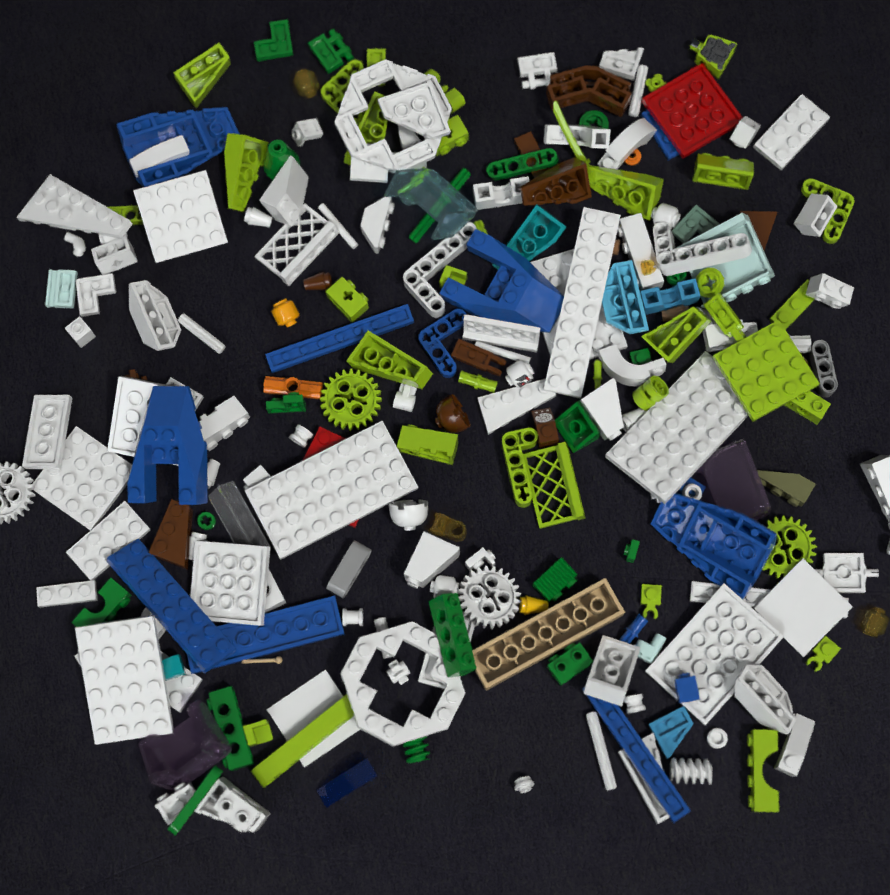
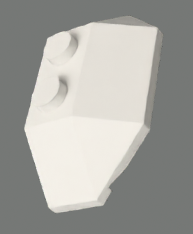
M147 280L130 283L129 311L143 343L157 351L174 348L181 328L167 296L150 285L151 283Z
M744 665L736 678L735 697L760 724L778 730L783 734H789L797 718L793 714L787 692L763 665Z

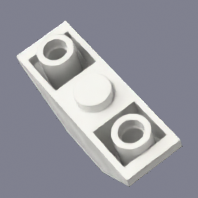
M389 195L365 208L360 225L363 235L377 254H379L380 248L384 247V232L388 231L390 225L388 217L394 210V203H392V198Z

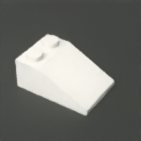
M290 156L259 200L276 221L290 227L293 226L302 213L308 183L307 174L294 157Z
M603 635L584 694L622 706L641 647Z

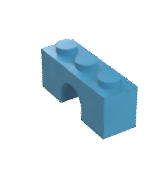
M696 278L677 282L676 286L666 290H660L659 287L640 291L645 315L682 304L683 306L696 304L700 299Z

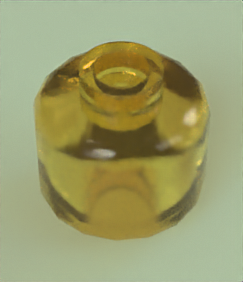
M303 69L295 74L293 84L297 93L302 97H314L320 88L315 73Z
M878 607L867 609L860 623L863 633L874 638L884 635L889 623V617L885 615L886 611Z

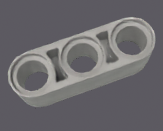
M817 340L811 346V352L809 353L813 374L820 383L816 387L818 394L822 397H830L837 389L838 382L829 345L824 340ZM815 348H821L823 354H818ZM819 366H825L827 368V372H822L819 369ZM823 384H829L831 386V390H826L823 387Z
M354 540L326 589L344 598L365 565L372 550Z

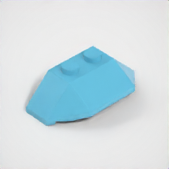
M632 260L612 265L608 272L602 299L606 323L628 334L649 331Z

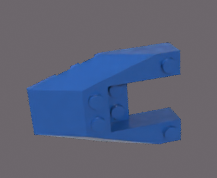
M475 228L466 244L468 251L500 268L485 295L448 277L439 293L442 299L477 317L539 327L540 332L550 333L561 313L564 296L527 258L492 236Z
M153 386L127 483L128 503L156 502V464H179L180 505L208 503L207 443L204 441L200 430L202 426L197 420L196 407L189 386Z

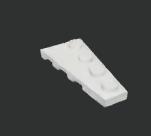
M546 379L528 383L521 388L514 387L478 397V403L488 435L493 433L494 430L507 425L517 417L523 416L533 408L535 409L556 397V393L544 391Z
M654 733L644 737L642 741L662 768ZM623 749L618 753L656 823L659 824L668 819L669 816Z

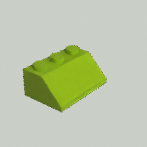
M709 153L698 154L693 181L748 190L754 175V162H749L747 159L735 160L728 156L716 157Z

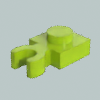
M641 585V605H646L642 614L645 619L647 618L648 611L653 612L654 619L658 617V611L655 606L661 605L662 585Z
M824 636L812 650L816 656L809 658L806 661V665L815 661L817 667L814 671L817 672L822 668V661L828 664L841 648L827 636Z

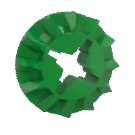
M593 110L586 112L581 117L579 125L591 126L589 123L593 124L597 120V127L608 129L609 122L602 112Z

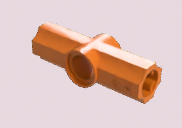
M266 376L263 392L275 395H288L290 392H298L304 398L320 400L323 383L298 380L295 377L287 379ZM295 384L298 386L295 391L288 390L290 385Z

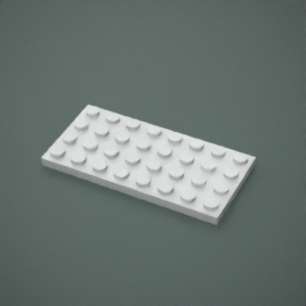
M706 351L669 388V394L660 402H656L605 454V458L664 504L748 417L747 412L713 360V356Z
M381 421L245 490V493L281 560L417 490L418 485L386 426Z

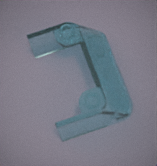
M429 168L396 170L384 194L386 197L399 196L406 205L418 204L435 219L438 225L431 236L433 240L452 238L474 218L478 211L476 206L436 171Z

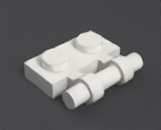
M554 52L518 58L520 76L528 77L529 79L528 81H522L523 89H536V87L544 85L547 87L549 85L550 73L557 72ZM541 74L545 76V78L535 79L534 75Z

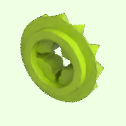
M706 268L697 275L696 282L701 296L712 298L717 293H722V289L725 286V278L719 270ZM709 278L713 281H716L712 284V289L710 286H704L707 283H709Z

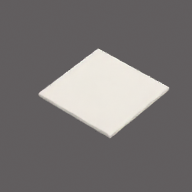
M802 558L754 609L804 657L853 606Z
M324 670L269 707L267 711L286 740L289 741L339 701L343 695L327 671ZM355 716L300 759L304 768L360 730L357 727Z

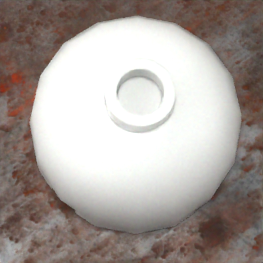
M401 500L389 504L391 519L396 525L404 527V530L407 531L415 530L416 526L421 525L428 515V501L419 500V503L413 502V500Z

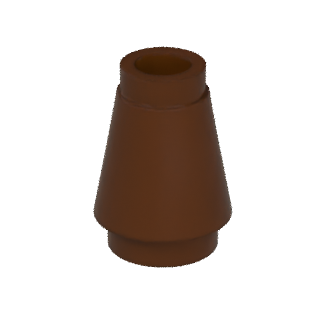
M321 272L303 280L305 290H328L332 286L329 272Z

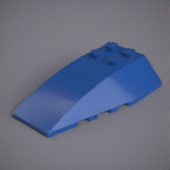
M227 107L203 109V111L186 110V112L175 113V111L167 112V114L150 113L117 123L120 140L128 162L143 151L183 135L188 146L189 155L138 171L135 178L142 187L183 176L224 151L227 133L239 134Z
M677 493L666 504L660 503L651 522V525L669 542L671 541L675 544L677 550L682 554L684 553L696 568L699 567L709 580L719 586L726 584L742 600L762 572L777 538L776 532L743 513Z

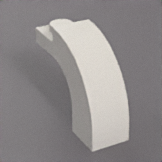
M645 118L635 121L609 145V148L605 150L607 152L597 164L600 167L618 170L634 150L648 143L657 129Z
M545 124V144H569L560 125ZM568 124L578 145L590 148H609L610 129Z
M617 344L600 349L598 353V358L601 360L605 372L611 378H614L615 381L627 386L639 387L651 376H660L666 370L664 358L643 365H634L627 362L622 357Z

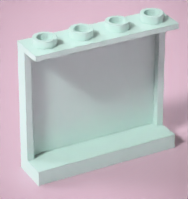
M740 213L676 247L680 248L738 233H744L748 236L752 247V253L748 257L689 271L692 279H695L706 268L719 270L725 278V286L722 289L721 295L726 302L735 300L736 296L741 293L751 292L754 289L753 287L758 284L764 285L770 282V278L775 276L749 216L744 213ZM709 278V283H707L704 286H710L712 289V284L716 281H713ZM700 295L703 304L711 299Z

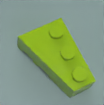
M692 307L641 337L666 361L674 363L711 323V320L699 308Z

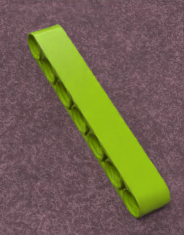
M347 694L251 771L263 788L354 716Z

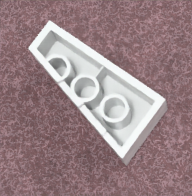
M879 455L861 463L860 466L881 506L883 514L889 522L888 526L890 529V455Z

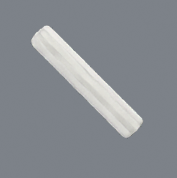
M646 65L638 66L629 109V115L637 117L639 114L648 70Z
M182 314L178 318V322L213 350L219 354L223 352L225 345L190 317Z

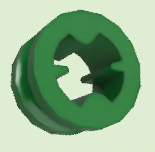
M203 512L199 515L197 522L202 529L210 530L215 526L216 519L211 513ZM206 516L212 519V521H209L211 523L209 526L202 524V521H204L203 517Z

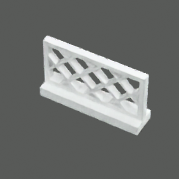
M306 204L303 205L302 213L293 224V226L298 225V233L288 234L290 226L285 224L255 255L259 262L280 277L288 286L339 234L335 224L331 221L328 222ZM307 211L310 213L311 219L301 220V215ZM322 222L325 225L321 230L314 231V223ZM311 224V231L301 232V225ZM311 236V241L302 244L301 237ZM298 237L297 245H289V238ZM279 239H285L286 246L276 247V242ZM299 249V253L296 257H289V250ZM286 250V258L276 259V251ZM266 252H273V259L265 260L262 257ZM286 262V267L281 272L276 269V263Z
M464 315L463 340L479 341L486 344L537 353L540 337L539 327Z

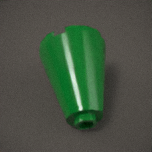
M274 140L269 144L264 159V170L271 180H274L290 156L294 157L300 165L298 155L282 140Z

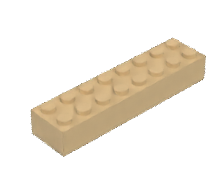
M604 578L474 649L472 652L477 667L475 672L487 691L624 615L625 611L608 581Z

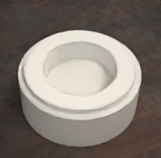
M715 728L709 731L707 742L712 748L719 749L726 745L728 738L724 730Z

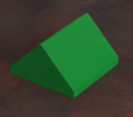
M580 400L555 419L556 427L573 453L599 438L600 431Z

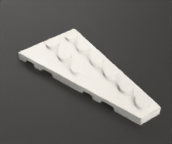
M52 175L47 177L17 216V219L23 222L31 221L34 224L43 223L51 227L75 231L76 229L83 230L86 233H100L103 236L122 239L132 225L130 220Z

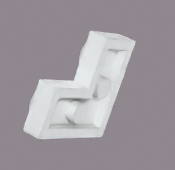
M113 273L76 279L80 316L100 314L98 296L116 293Z

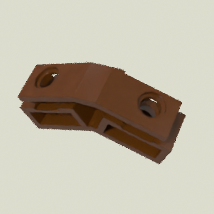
M582 66L550 75L546 96L551 111H553L555 100L560 108L589 101L622 117L630 103L632 93L630 92V82L597 66ZM584 79H592V80H597V81H596V82H586V81H584Z

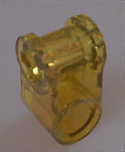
M440 513L434 514L433 525L428 530L430 533L457 542L463 541L466 538L467 531L462 522ZM460 527L463 529L462 534L454 535L452 533L453 530Z

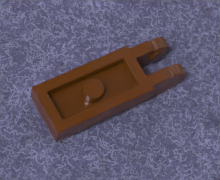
M458 339L451 354V357L482 371H488L496 376H500L502 371L490 366V361L502 366L506 364L504 359L493 355L492 352L461 339Z

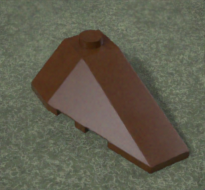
M574 157L557 164L522 185L520 192L523 205H544L545 203L572 204L591 198L586 163Z

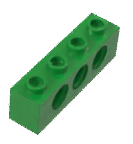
M458 593L441 594L429 601V606L447 678L464 676L476 670L477 667Z
M230 686L208 693L210 698L207 699L209 710L214 712L215 717L212 718L214 728L219 731L220 736L217 737L220 749L223 748L225 756H222L225 768L234 771L254 765L234 688ZM223 705L229 706L227 715L220 714V708ZM228 724H233L234 732L227 735L225 727ZM234 743H238L240 746V750L236 754L230 752V747Z

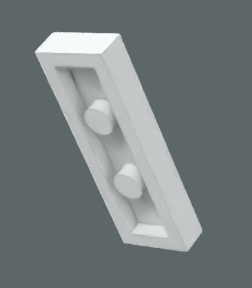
M95 580L36 587L39 608L97 601Z

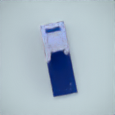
M365 759L319 788L317 792L326 808L378 776L369 760Z

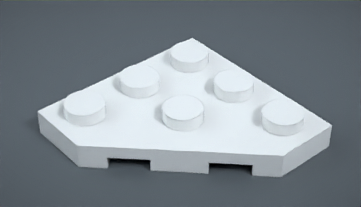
M431 81L378 99L384 119L432 140L449 135L451 132Z

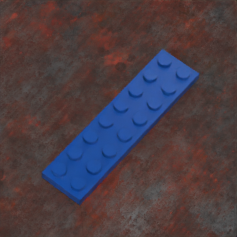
M139 539L107 557L106 562L204 674L236 652V648L161 563L153 555L149 554V550Z
M332 596L266 613L264 616V626L238 623L217 626L236 648V652L212 669L344 635L336 597ZM187 654L191 674L203 672Z

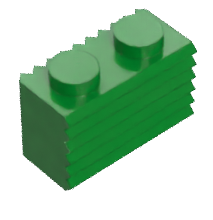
M561 557L533 583V587L548 603L551 600L556 602L563 595L561 591L566 586L571 588L577 582L575 578L578 574Z

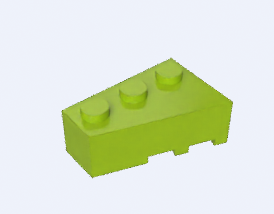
M218 43L174 72L175 80L195 108L198 107L230 66V57L221 44Z
M414 425L402 426L397 449L401 453L453 465L458 447V434L421 429Z

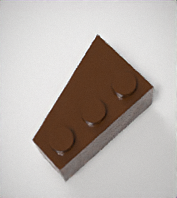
M171 499L149 550V554L155 558L188 570L189 536L191 534L193 510L190 506L180 505L178 501Z

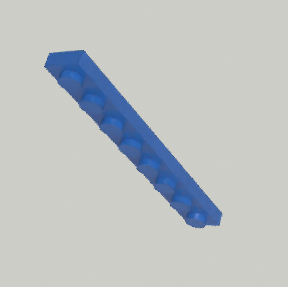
M408 304L265 355L271 372L274 373L359 343L367 331L379 336L413 324L414 319Z
M586 695L671 821L674 823L690 813L691 810L619 706Z

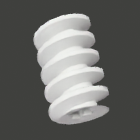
M672 758L670 762V781L672 782V779L675 778L676 783L679 784L680 779L683 778L684 783L687 784L688 779L691 778L692 783L695 784L697 778H699L700 783L703 784L705 778H707L708 783L711 784L712 765L708 759H704L703 763H701V760L697 758L695 763H693V760L688 758L687 763H685V760L680 758L677 763L676 758Z

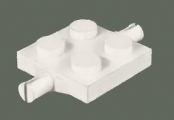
M824 553L822 569H814L838 593H865L866 578L879 576V573H877L879 572L878 569H866L864 553Z

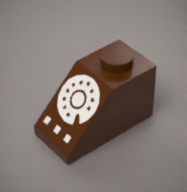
M551 408L531 411L535 430L538 434L539 448L558 445L559 437Z

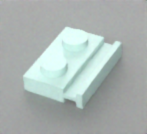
M49 270L46 307L74 308L77 271Z

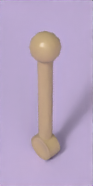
M277 656L276 658L247 659L241 661V663L276 662L280 664L283 659Z

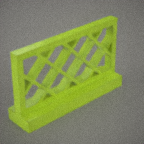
M562 442L556 446L523 454L539 528L577 519H585L567 443ZM556 451L558 458L554 464L545 459L549 452ZM536 456L541 460L534 469L529 466L527 458ZM543 461L552 466L547 476L538 471ZM555 468L562 472L559 482L550 478ZM536 473L545 477L540 487L533 484L532 481ZM547 480L557 484L551 494L542 489ZM559 486L567 492L563 501L554 496ZM541 491L550 496L545 505L537 501ZM552 498L561 503L556 513L547 508ZM563 505L571 509L572 516L564 518L559 515ZM546 509L554 514L551 521L543 523L541 516Z

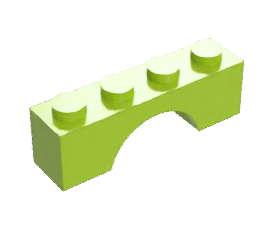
M751 730L750 734L747 735V745L751 746V754H748L747 757L748 767H751V775H748V787H751V795H748V807L751 808V812L776 813L779 812V791L772 789L765 782L762 766L765 759L771 753L778 751V730Z

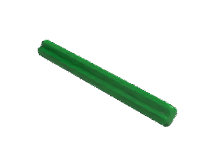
M461 169L409 235L411 241L417 243L470 177V172L467 169Z

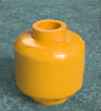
M283 299L273 305L272 315L279 326L286 325L288 328L297 323L295 319L300 314L293 301Z

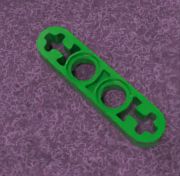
M547 148L499 160L488 165L487 174L492 180L496 181L549 168L557 164L558 156L554 149ZM547 154H551V156H554L551 158L552 161L548 162V160L545 159L547 158ZM538 156H541V158L543 159V164H540ZM529 158L536 159V164L532 167L526 165ZM511 163H518L517 170H509V165ZM502 165H505L507 173H504V171L501 170L503 169ZM495 167H497V169L500 170L497 172V175L491 173L494 171Z
M216 765L213 767L167 830L174 835L178 833L223 771Z

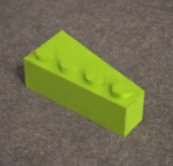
M374 92L368 105V110L365 111L358 126L367 144H374L385 139L388 120L384 119L378 104V99L385 96ZM347 150L344 163L351 166V155Z
M370 331L366 332L346 361L353 369L419 389H423L433 375L427 366Z

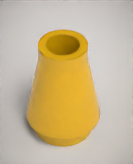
M525 595V597H520L519 612L524 613V615L544 612L548 610L549 604L547 600Z

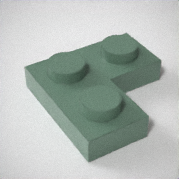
M695 205L672 230V234L684 244L697 232L703 234L720 224L699 206Z

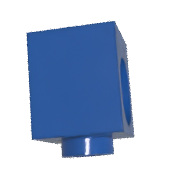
M690 673L679 674V679L674 680L678 703L700 700L696 676H690Z

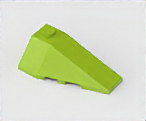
M227 133L224 153L229 209L244 212L252 193L251 186L258 179L259 175H257L259 167L264 164L268 142L246 135Z
M592 165L587 166L589 183L592 189L612 199L613 203L617 206L621 205L627 209L629 214L641 213L643 219L651 220V213L654 207L657 206L661 196L664 179L642 173Z

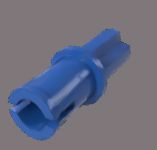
M638 614L629 627H626V632L619 640L630 644L635 636L639 637L638 634L648 621Z

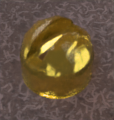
M641 261V271L644 276L655 272L656 268L653 266L656 264L654 261Z

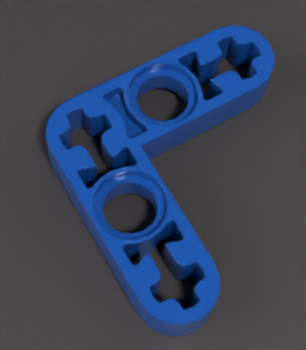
M462 309L453 310L422 330L419 334L420 345L441 375L446 378L453 377L456 374L457 367L440 341L464 326V315L466 312ZM455 315L462 316V321L456 320L453 322L454 327H451L450 322L455 320ZM440 324L448 326V330L445 333L438 331L437 328ZM433 329H434L436 335L438 336L437 338H436L435 334H434L433 336H431V335L433 334V331H432ZM424 335H427L428 337L431 336V337H430V340H431V341H430V342H428L427 340L423 341V340H424ZM435 349L443 351V355L440 358H435L432 355ZM445 360V363L448 366H453L451 368L452 372H449L448 370L444 371L445 366L442 363V361Z

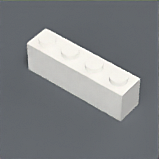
M639 213L621 218L617 233L623 239L622 248L624 253L628 254V261H633L640 291L655 287L661 288L664 279L642 214Z

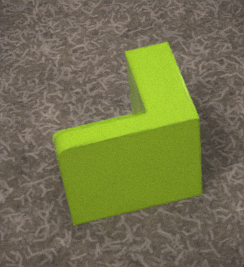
M446 265L439 281L440 288L444 286L448 277L465 285L467 272Z
M266 719L243 726L247 743L250 747L273 740L270 725Z

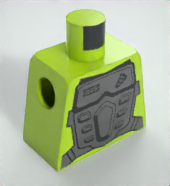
M708 35L704 43L694 39L690 49L698 53L695 63L697 65L703 63L710 74L719 80L735 52L737 43Z

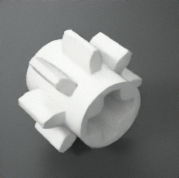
M394 660L388 664L390 669L386 672L393 683L399 681L402 685L409 680L407 675L411 672L404 661L398 663L397 660Z

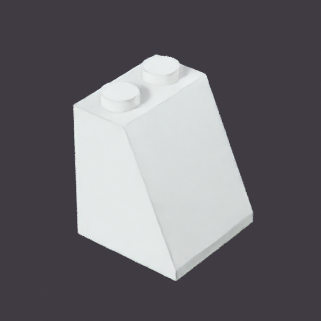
M612 378L580 400L600 431L604 441L608 438L611 441L621 434L620 430L624 427L615 379Z
M423 532L404 572L407 584L416 589L418 586L424 588L459 557L460 547Z

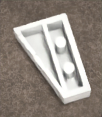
M235 396L214 408L215 411L210 415L206 416V414L200 416L201 421L199 422L202 426L200 430L209 451L213 450L221 439L230 437L233 434V430L238 426L239 428L243 427L250 418L248 412Z
M225 777L219 778L194 811L232 825L233 823L230 820H224L219 817L213 807L226 788L233 786L264 809L248 831L255 832L259 830L271 814Z

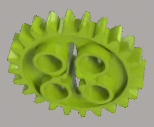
M350 369L349 374L342 370L341 376L336 372V379L329 377L330 384L324 383L327 390H321V394L324 397H320V401L324 402V404L320 406L321 409H326L323 412L324 416L330 415L328 421L335 420L334 426L336 427L341 424L342 430H344L346 425L350 431L354 425L359 430V424L361 423L367 427L366 421L373 422L371 416H378L375 409H381V406L377 404L382 402V398L377 397L381 394L380 390H376L378 383L372 384L374 381L373 377L367 380L368 374L364 373L361 376L360 370L356 374H353L352 369ZM342 385L349 386V390L346 392H342L339 389ZM366 390L368 393L366 396L360 397L358 392ZM354 397V400H352L351 403H348L347 399ZM337 403L344 404V407L340 410L334 408ZM361 408L362 412L355 415L352 413L353 409Z
M785 516L781 517V521L774 517V523L769 520L766 521L767 528L777 533V544L774 546L762 571L769 569L768 575L770 576L775 572L778 579L781 574L785 577L802 558L807 563L812 564L814 562L810 559V556H816L812 549L817 546L812 545L811 542L816 538L809 537L812 530L805 531L807 524L800 526V519L794 523L792 516L788 521H786ZM788 530L795 533L796 537L793 541L786 537ZM778 531H781L784 545L789 546L786 552L791 561V564L787 563L785 550L780 549V546H782L783 543L780 536L778 535ZM794 549H798L801 552L800 559H795L792 556ZM775 554L783 558L781 565L774 563L773 557Z

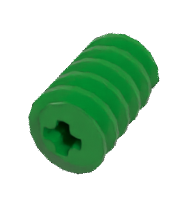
M427 736L403 744V747L409 748V750L404 752L405 755L411 756L406 760L407 763L429 760L425 756L430 754V751L424 750L429 744L422 742Z

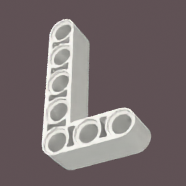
M661 221L653 227L656 260L662 274L666 276L743 259L752 253L748 236L744 233L675 249L674 236L669 224Z
M471 222L462 224L411 266L403 275L405 288L432 317L439 318L444 314L445 303L427 281L467 249L466 244L471 235L466 236L464 232H474L476 228ZM452 242H456L459 244V246L453 248L450 246V244ZM443 254L445 255V257L443 259H437L436 255ZM426 265L431 267V269L428 271H423L421 269L423 266ZM410 277L417 279L414 283L407 281ZM421 291H428L429 294L423 297L419 294ZM434 304L441 305V308L439 310L432 309V306Z

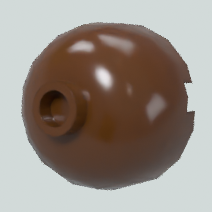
M454 394L448 395L440 401L436 409L437 417L435 421L440 428L444 427L446 431L451 433H459L471 425L466 412L464 413L461 408L463 407Z

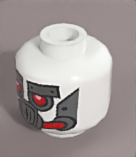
M518 360L507 367L508 375L505 378L510 386L515 385L517 388H521L533 380V374L535 373L528 361Z

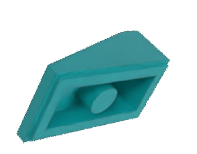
M177 654L162 660L165 681L186 674L181 655Z

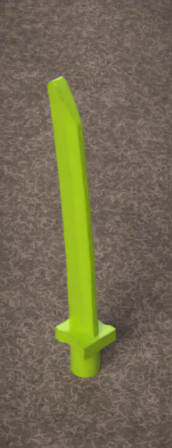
M555 100L553 112L575 156L588 166L590 160L585 158L565 120L558 102Z

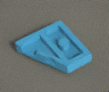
M684 706L648 724L666 759L671 757L693 725Z

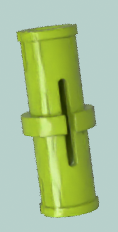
M462 370L458 380L459 383L473 386L474 389L478 390L480 388L495 393L498 381L486 379L480 374L477 376Z

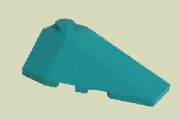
M536 205L507 246L530 261L553 245L564 232L566 226L544 208ZM495 264L492 265V266H494L496 269H499V268H500L499 266H497V265H495Z

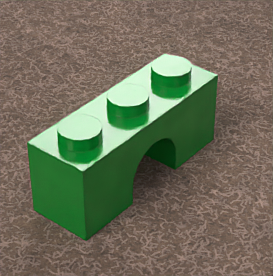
M110 578L98 592L105 599L104 609L99 613H91L88 609L84 608L71 623L78 627L114 621L119 609L128 605L132 595Z

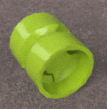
M654 375L634 390L632 396L635 403L642 410L648 411L656 402H660L669 394V389L660 377Z

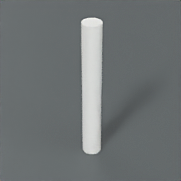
M324 203L321 204L318 209L329 221L335 224L339 234L350 247L355 249L358 243Z
M476 341L475 346L490 351L493 354L515 361L523 360L529 363L531 357Z

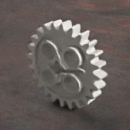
M6 462L4 466L0 463V502H2L0 507V524L4 520L9 524L11 518L17 521L18 514L23 517L24 513L22 511L30 510L27 504L34 503L30 500V497L35 496L31 492V490L36 488L31 484L34 480L29 477L30 474L24 471L23 467H18L15 463L11 465L9 462ZM12 477V481L6 484L7 479ZM19 493L18 499L13 501L14 495Z
M487 566L484 567L483 571L478 567L476 573L471 570L469 576L465 575L463 579L465 582H461L459 585L462 589H459L457 593L462 595L459 597V601L463 602L461 609H465L463 616L469 614L470 618L468 621L470 622L475 619V626L481 622L484 629L487 624L493 629L495 623L498 627H501L502 621L508 624L509 618L513 619L515 616L513 612L517 613L519 610L517 605L521 601L516 598H519L521 593L515 592L519 585L513 586L512 584L515 579H508L510 573L503 575L502 568L496 572L495 566L492 567L491 571ZM487 581H492L495 587L488 586ZM472 591L478 592L479 595H480V597H479V598L473 597L472 594H471V592H472ZM498 597H504L507 600V602H500ZM483 607L490 608L492 613H485Z

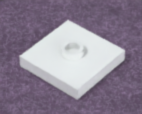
M351 157L350 180L387 183L388 169Z

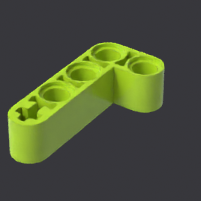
M533 428L507 432L502 437V450L516 505L521 508L528 507L532 501V491L522 450L531 449L537 444L538 434ZM532 435L534 440L527 442L524 440V436ZM513 439L516 443L513 446H508L505 441ZM512 457H517L520 462L512 464L509 460ZM521 475L524 477V481L517 483L514 481V477ZM522 488H523L524 496L527 497V498H526V501H523V499L520 498V496H521V490H520V489H522Z

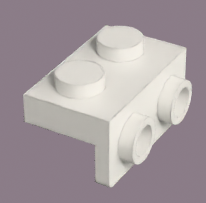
M183 782L174 788L176 792L171 795L165 793L157 798L158 803L155 804V807L160 811L167 825L176 819L196 792L191 782L187 785Z

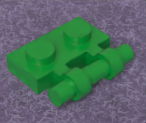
M335 29L329 31L330 38L327 39L322 34L308 43L310 49L328 74L343 65L342 57H345L348 62L354 59L351 49L344 44L342 36ZM332 45H337L340 50L335 51Z

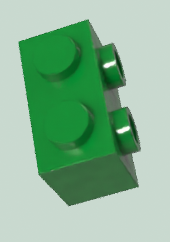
M575 643L570 644L564 649L566 651L561 656L556 654L548 660L550 664L547 665V668L560 686L593 664V660L581 643L577 645Z

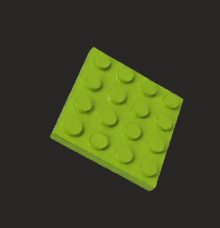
M780 320L762 328L712 357L752 422L820 384Z

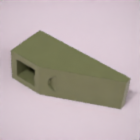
M755 470L751 476L754 479V483L761 487H768L771 489V493L778 497L783 496L788 499L787 502L795 507H802L816 485L800 474Z

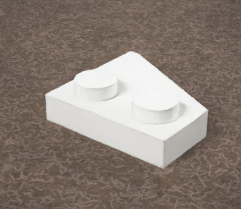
M638 48L637 51L627 52V49L604 51L599 68L614 75L634 80L644 48Z

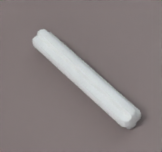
M587 713L586 717L606 790L615 789L617 786L597 713Z

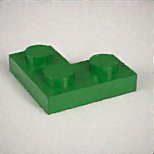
M288 20L270 22L272 39L254 41L257 61L293 56Z
M290 392L288 395H283V400L281 398H273L271 401H266V409L268 414L306 412V403L302 394Z

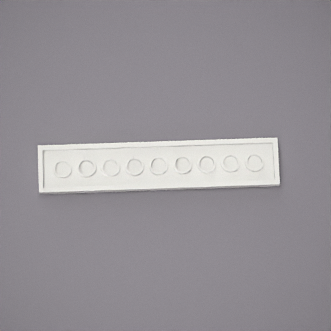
M583 208L544 391L577 398L582 396L621 215Z

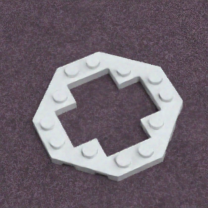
M385 59L352 74L339 113L335 119V126L351 157L403 173L434 159L442 137L432 140L424 136V141L394 155L385 139L368 146L353 118L354 115L368 110V105L362 92L393 78L400 91L431 81L447 122L452 107L436 76L426 75L418 72V70L404 65L402 67Z
M414 622L360 637L341 672L357 727L393 747L447 730L465 695L460 676L447 678L437 634ZM402 641H405L437 658L429 676L445 684L446 687L430 719L412 710L402 727L368 709L377 691L359 681L376 648L394 657Z

